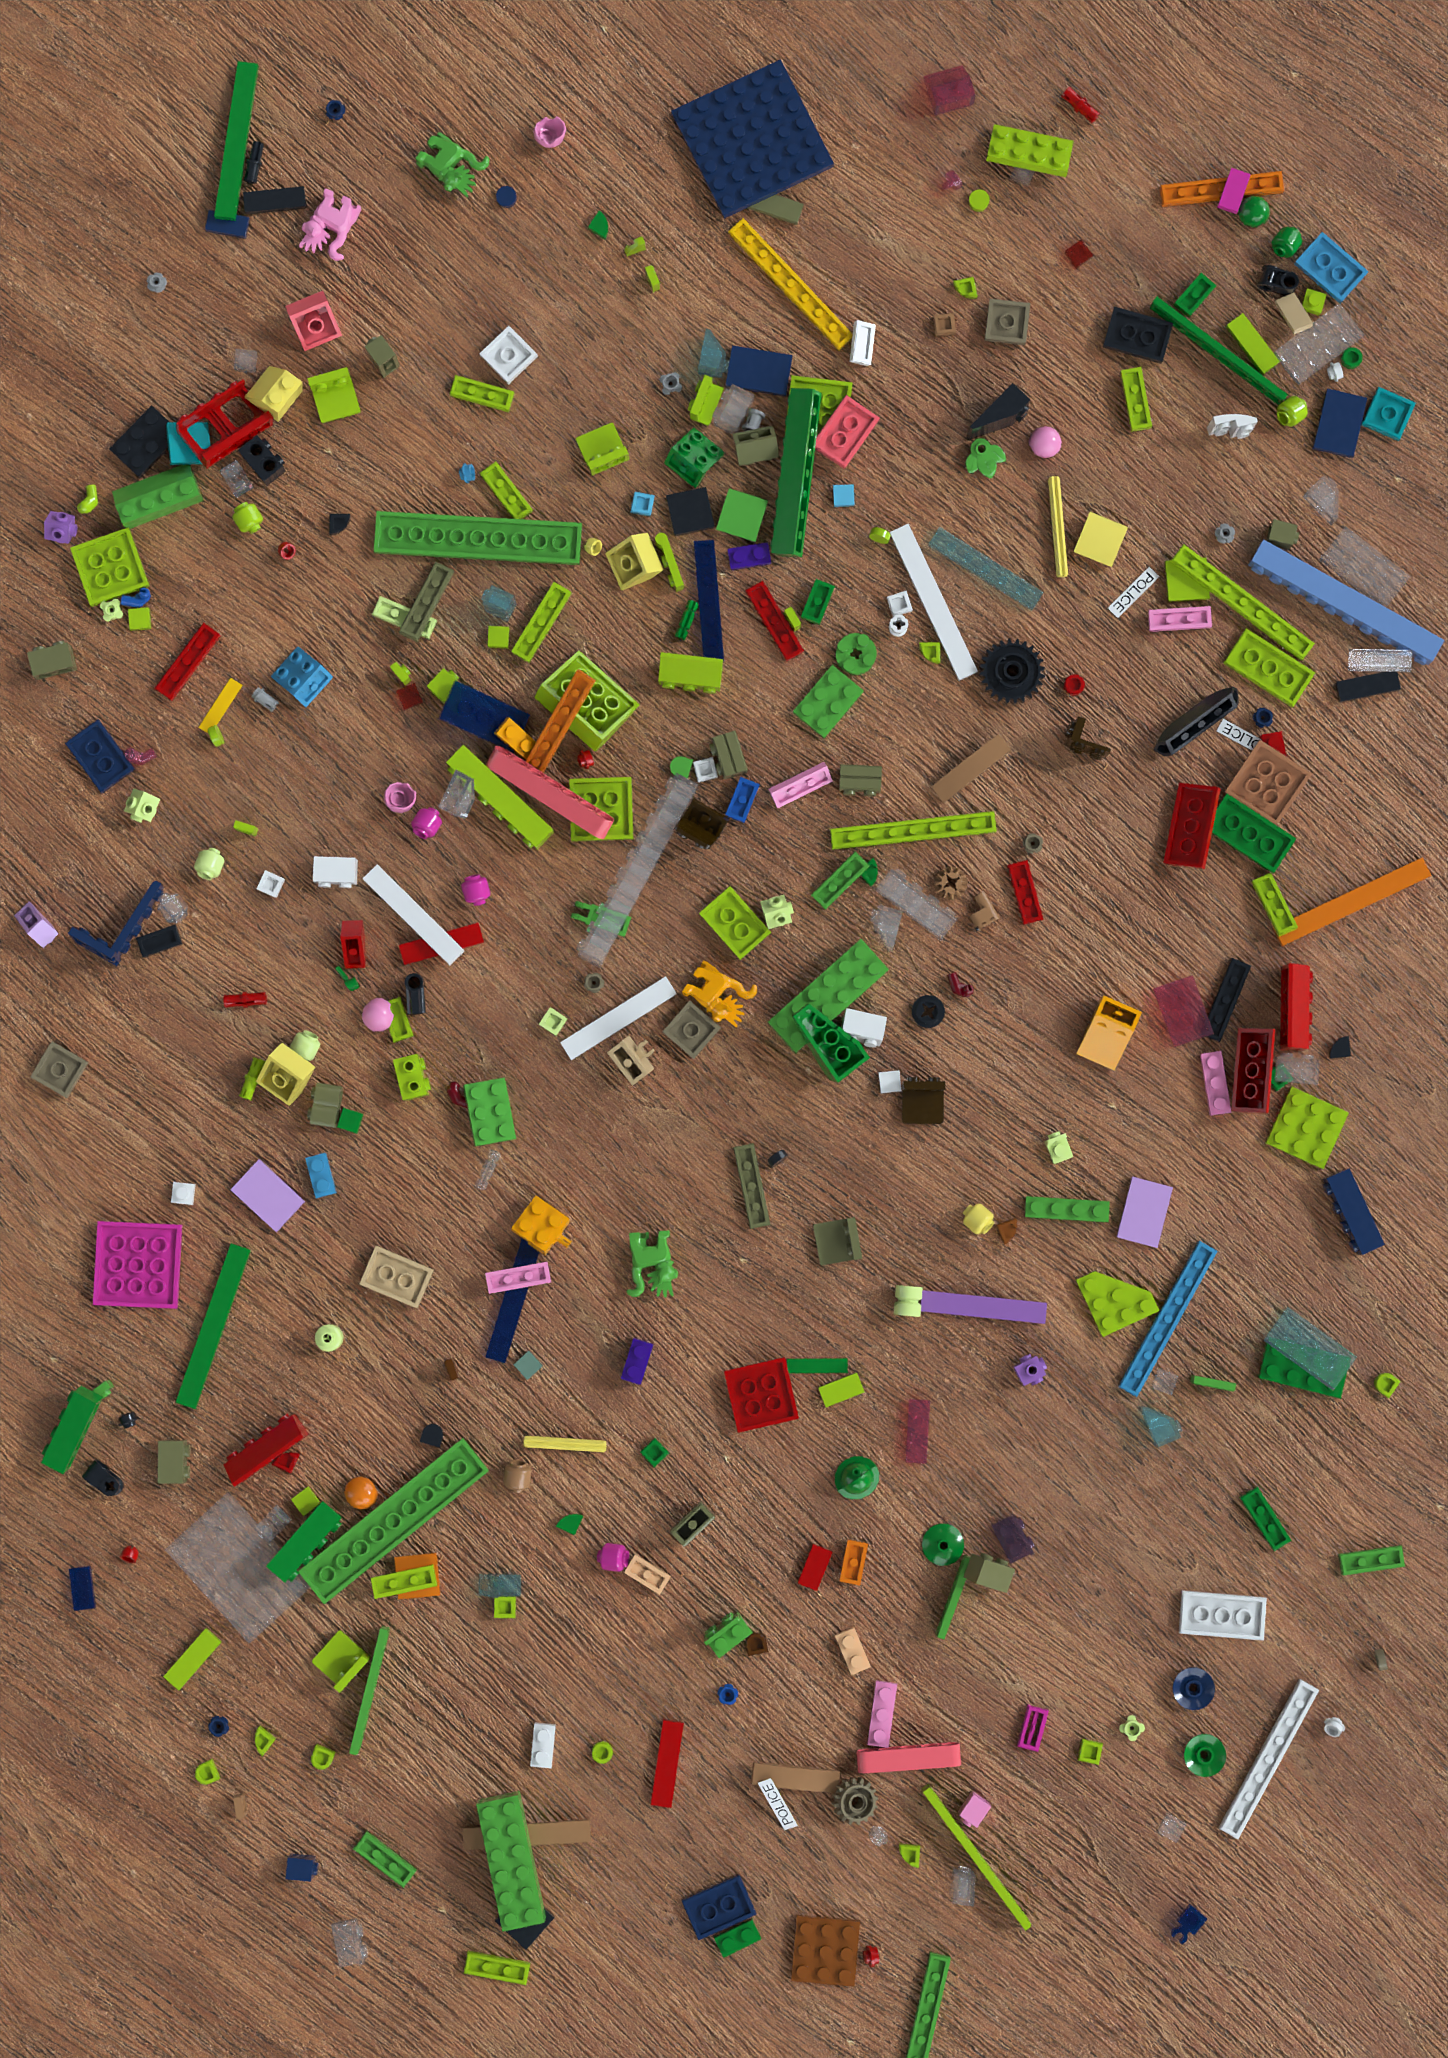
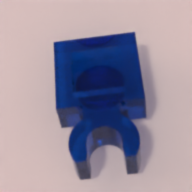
M1189 1904L1177 1919L1181 1925L1173 1928L1170 1934L1174 1938L1177 1933H1182V1938L1179 1942L1183 1945L1187 1941V1934L1191 1932L1195 1935L1207 1921V1917L1193 1905Z

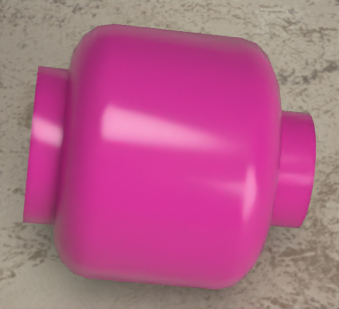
M431 807L428 809L421 808L411 822L413 833L422 839L434 837L442 824L439 812Z
M480 874L464 878V882L461 884L465 901L473 903L474 906L486 903L485 899L491 895L487 879L481 877Z
M606 1543L601 1550H598L597 1562H600L603 1570L621 1572L624 1567L628 1566L629 1551L626 1550L624 1545Z

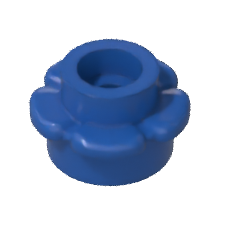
M725 1684L724 1687H720L718 1690L719 1701L722 1704H734L738 1697V1690L731 1684Z

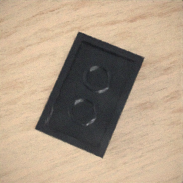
M1114 306L1103 348L1162 364L1173 323Z
M151 405L109 450L138 478H141L168 450L166 424L169 421Z

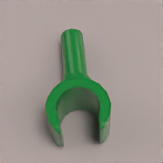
M340 966L335 968L350 991L360 987L355 977L349 979Z

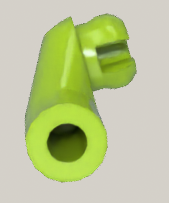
M96 485L86 486L87 497L77 505L79 513H89L97 506Z

